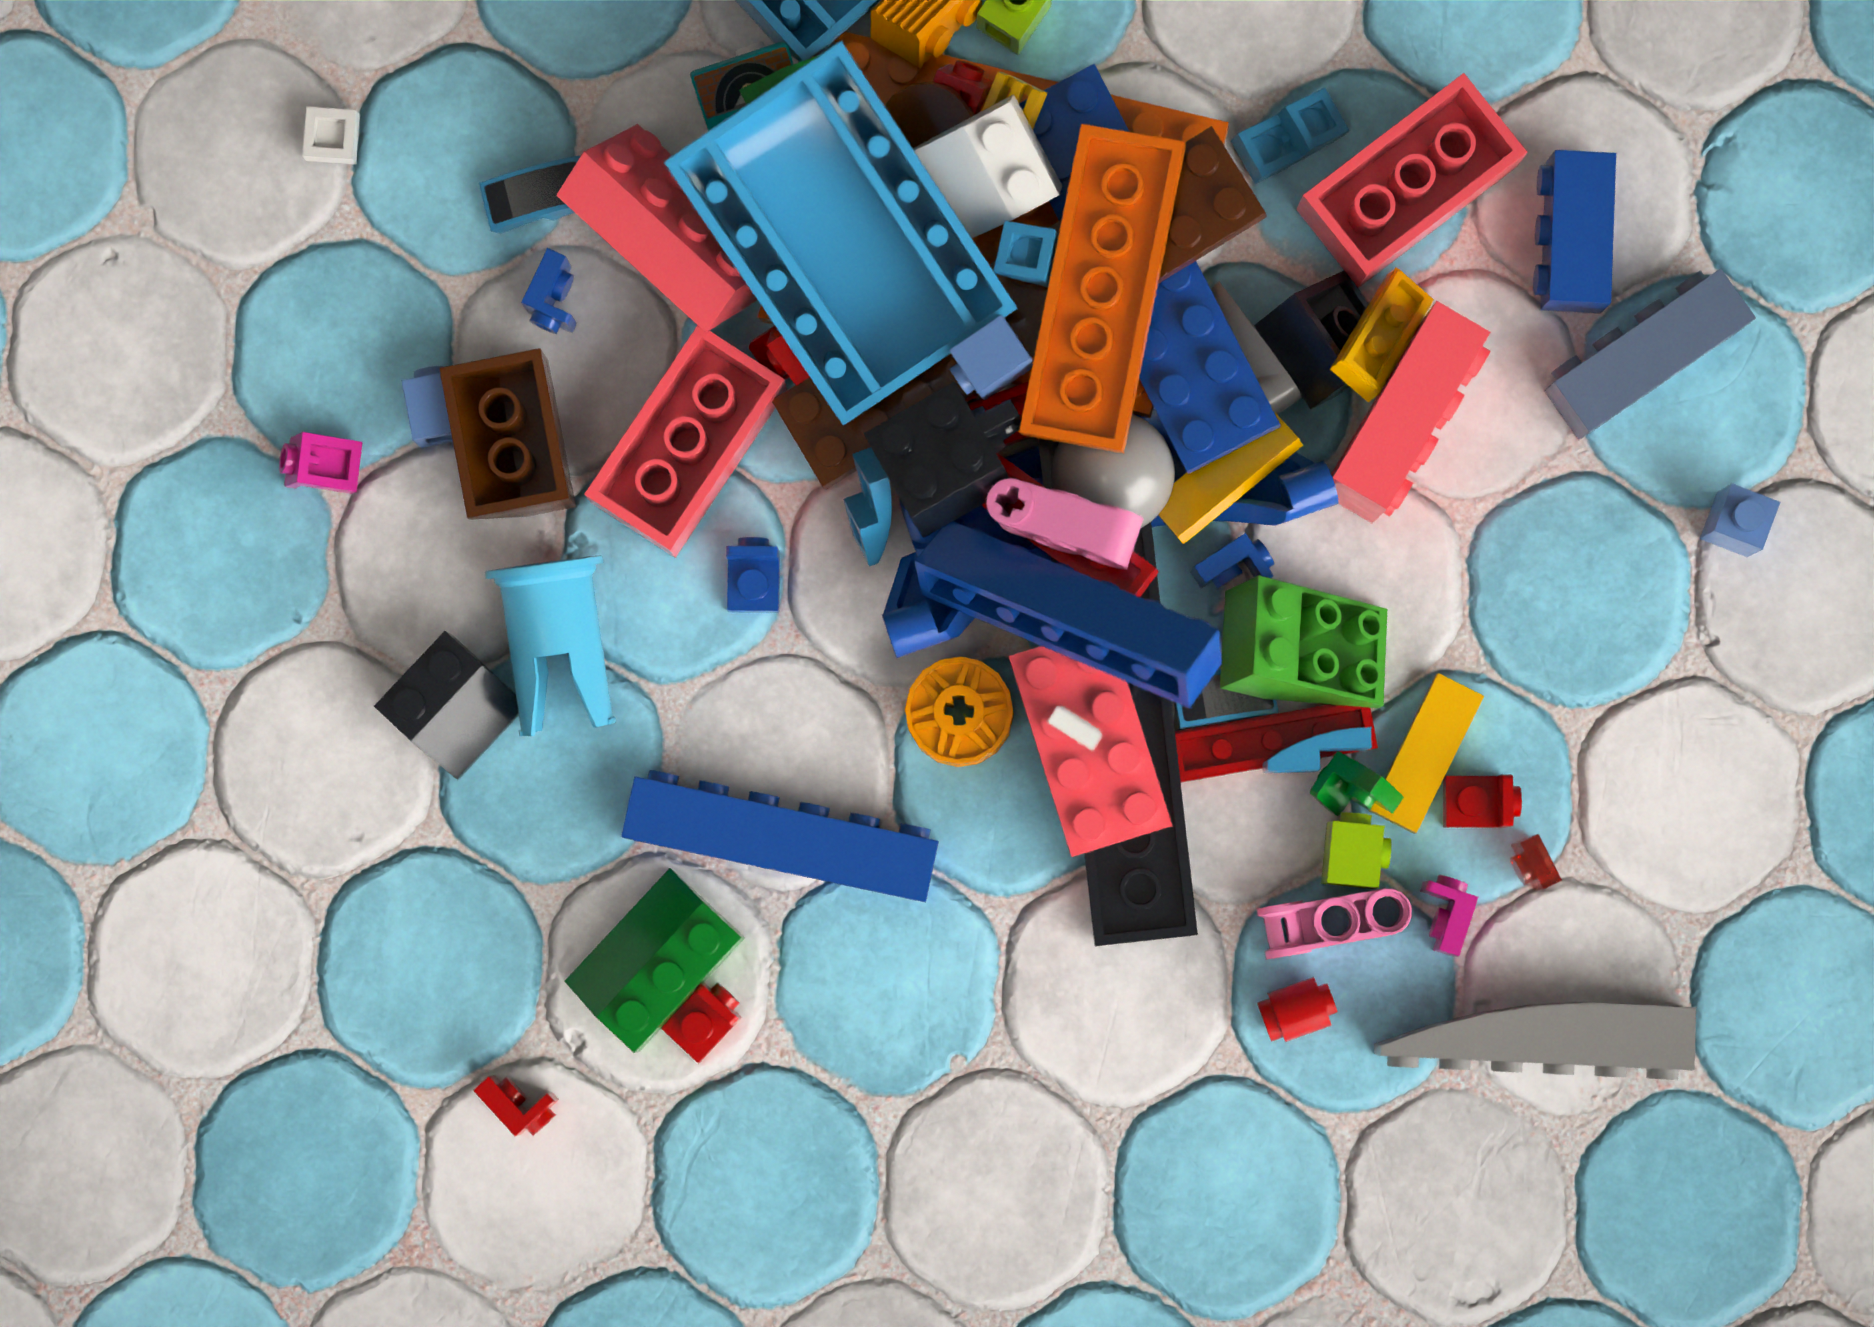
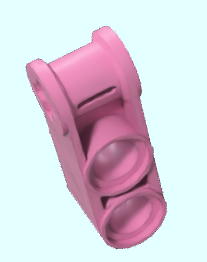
M1008 478L997 482L992 486L987 495L986 505L988 512L1003 530L1034 540L1058 551L1080 554L1110 567L1127 569L1143 522L1141 516L1115 506L1096 504L1069 492L1043 488L1018 479ZM1019 498L1025 505L1023 510H1013L1011 515H1009L1004 509L1006 503L1015 504Z
M1377 889L1304 903L1301 900L1257 908L1258 916L1264 918L1269 949L1265 951L1266 959L1286 957L1311 952L1312 949L1394 935L1402 932L1408 926L1412 917L1411 904L1408 898L1400 891L1395 889ZM1382 897L1393 899L1400 909L1398 920L1389 927L1379 925L1373 917L1374 904ZM1331 906L1343 908L1349 917L1347 930L1338 936L1328 934L1321 924L1323 912ZM1281 918L1284 919L1287 942L1284 940Z

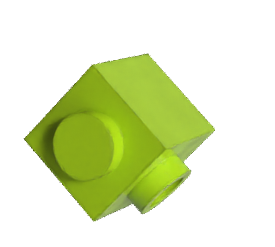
M986 0L977 13V29L1019 55L1050 9L1052 0Z
M1341 812L1340 821L1326 823L1321 884L1368 889L1379 888L1381 868H1389L1392 843L1391 838H1384V826L1371 824L1372 815Z

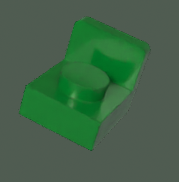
M1337 751L1329 764L1320 771L1315 784L1310 789V795L1336 816L1343 812L1351 799L1368 810L1375 803L1393 814L1404 798L1383 776L1340 751Z

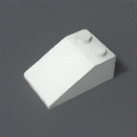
M1014 94L913 148V151L971 239L1004 224V221H1011L1059 196L1062 184Z

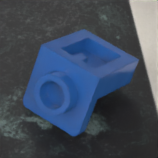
M547 248L521 303L526 311L532 314L529 321L537 327L553 334H557L559 328L573 333L577 325L573 316L553 306L556 300L563 302L570 291L574 275L569 273L572 266L566 256Z
M1245 533L1195 565L1190 573L1201 589L1211 582L1219 589L1243 573L1239 567V564L1242 562L1245 563L1253 577L1259 575L1272 579L1274 575L1269 568L1274 565V561L1267 548L1259 539L1252 542Z
M738 538V546H726V557L728 559L727 611L729 613H779L780 551L778 547L769 546L768 538Z

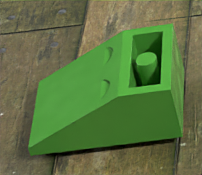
M1259 575L1225 591L1220 689L1262 699L1380 708L1384 706L1388 609Z

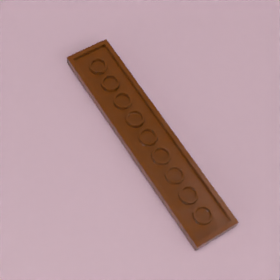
M1212 126L1185 142L1186 147L1158 284L1267 217L1263 207ZM1062 219L1048 228L1055 229L1059 234ZM996 260L989 264L993 272ZM995 274L1017 307L1016 310L1004 318L1032 360H1034L1048 287ZM949 354L845 425L838 419L811 377L775 397L772 403L823 488L828 489L857 471L852 454L871 447L863 433L954 381L966 402H969L979 394L976 390L969 394L965 393L950 370L951 367L957 364V361L952 354Z

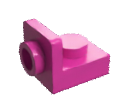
M301 432L291 437L289 443L283 445L279 459V471L285 474L284 486L288 488L305 486L348 494L357 492L363 442Z
M1438 875L1436 882L1423 881L1420 892L1448 901L1446 909L1440 907L1437 909L1431 924L1429 937L1436 939L1434 951L1457 957L1460 956L1479 897L1466 893L1467 883L1444 875Z

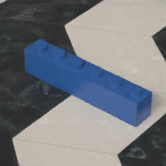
M954 521L941 528L915 560L922 596L1190 708L1222 664L1219 629L1212 627L1206 621L1199 618H1190L1165 608L1155 600H1146L1119 589L1111 582L1099 581L1079 573L1067 564L1047 560L1030 553L1020 545H1011L993 538L978 528L966 527Z
M649 770L647 779L634 776L621 835L622 838L926 903L939 841L929 839L930 829L900 823L899 832L879 828V818L851 812L848 822L828 818L830 808L800 802L798 811L778 807L780 797L753 791L749 792L748 800L728 796L729 786L699 780L698 789L678 786L679 776L655 770Z

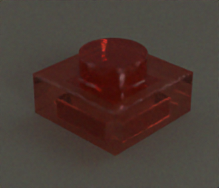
M1539 834L1529 835L1511 844L1516 854L1510 858L1511 864L1524 885L1531 883L1534 890H1544L1562 881Z

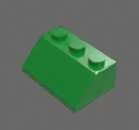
M669 868L564 982L604 1026L633 1053H637L646 1046L662 1026L695 992L694 990L709 978L745 937L676 872Z

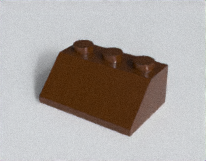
M541 348L439 368L467 519L528 517L576 507L549 361Z

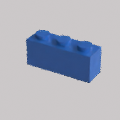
M1555 150L1546 161V165L1539 166L1536 188L1537 195L1544 196V215H1538L1536 219L1535 244L1542 246V265L1537 264L1534 269L1533 293L1534 295H1541L1540 310L1601 314L1611 304L1616 153Z

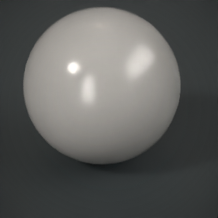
M1133 414L1131 416L1124 454L1059 442L1051 465L1053 489L1078 495L1096 504H1107L1135 513L1143 518L1141 528L1153 521L1164 509L1171 496L1175 478L1172 453L1164 437L1149 422Z

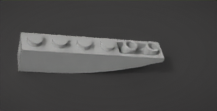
M1597 1002L1523 1005L1478 1012L1426 1025L1375 1043L1374 1054L1387 1056V1066L1418 1068L1419 1058L1439 1059L1440 1069L1470 1070L1471 1060L1491 1061V1071L1522 1072L1523 1063H1543V1073L1574 1075L1575 1065L1595 1066L1594 1076L1626 1077V1068L1629 1067L1647 1068L1646 1078L1678 1080V1070L1695 1071L1696 1007Z

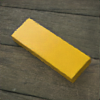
M1394 268L1385 276L1330 370L1363 399L1370 402L1379 395L1434 299L1400 269Z
M1276 413L1280 428L1190 474H1184L1174 483L1171 496L1158 516L1183 545L1303 446L1297 435Z
M1437 673L1385 776V779L1404 798L1393 814L1375 803L1368 811L1413 834L1417 833L1484 696Z

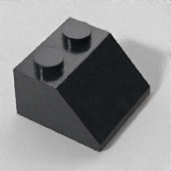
M1341 271L1294 293L1254 325L1296 384L1302 399H1304L1310 410L1350 388L1330 368L1369 303L1345 271Z
M444 631L374 705L412 743L457 780L464 775L519 716L516 693L447 631Z

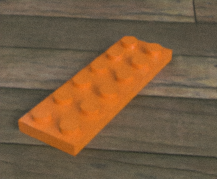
M1081 124L1019 429L1021 435L1124 454L1186 147L1184 141Z

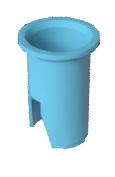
M602 555L485 571L486 579H494V583L501 590L521 730H518L520 737L535 736V732L542 731L548 682L546 656L568 653L570 673L593 728L616 723L611 710L592 574L596 570V564L603 563Z

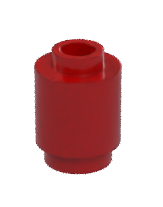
M1314 977L1267 993L1268 999L1257 1002L1271 1042L1280 1038H1284L1285 1042L1332 1026L1329 1015L1338 1013L1328 984L1325 983L1317 986Z

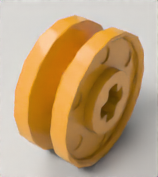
M962 656L939 660L924 669L910 687L905 706L908 730L920 750L936 762L954 767L977 765L995 755L1009 737L1014 717L1010 691L999 673L982 661ZM963 699L965 700L966 707L974 710V715L972 718L965 717L966 724L958 726L955 725L953 717L945 715L947 707L954 708V700Z

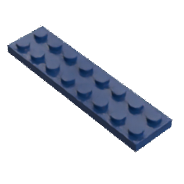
M1095 64L1043 90L1047 92V96L1033 128V132L1062 184L1060 195L1049 200L1059 221L1063 217L1081 124L1129 132ZM1027 99L1020 102L1019 104L1022 111L1024 109ZM1193 262L1159 283L1139 379L1187 473L1190 474L1281 426L1197 262Z

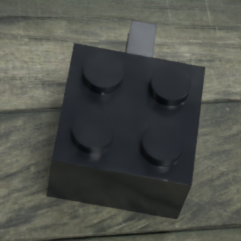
M954 381L863 434L909 516L924 538L986 503L987 495L992 486L1001 480L1009 478L997 453L1006 447L1003 440L1019 431L1022 418L1010 399L987 411L983 406L971 410Z

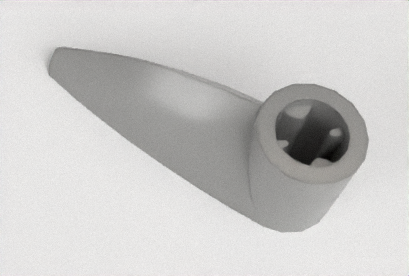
M1219 281L1211 288V291L1267 400L1278 415L1301 399V393L1277 357Z

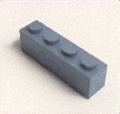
M1721 268L1707 278L1702 271L1697 272L1675 288L1680 295L1678 298L1664 306L1660 299L1656 300L1634 316L1639 323L1637 326L1625 334L1621 332L1619 327L1613 329L1593 344L1597 351L1593 356L1581 362L1576 355L1551 372L1556 381L1544 392L1578 440H1581L1756 319Z

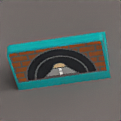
M784 41L693 70L690 73L708 131L746 106L739 91L740 89L793 64L789 48Z

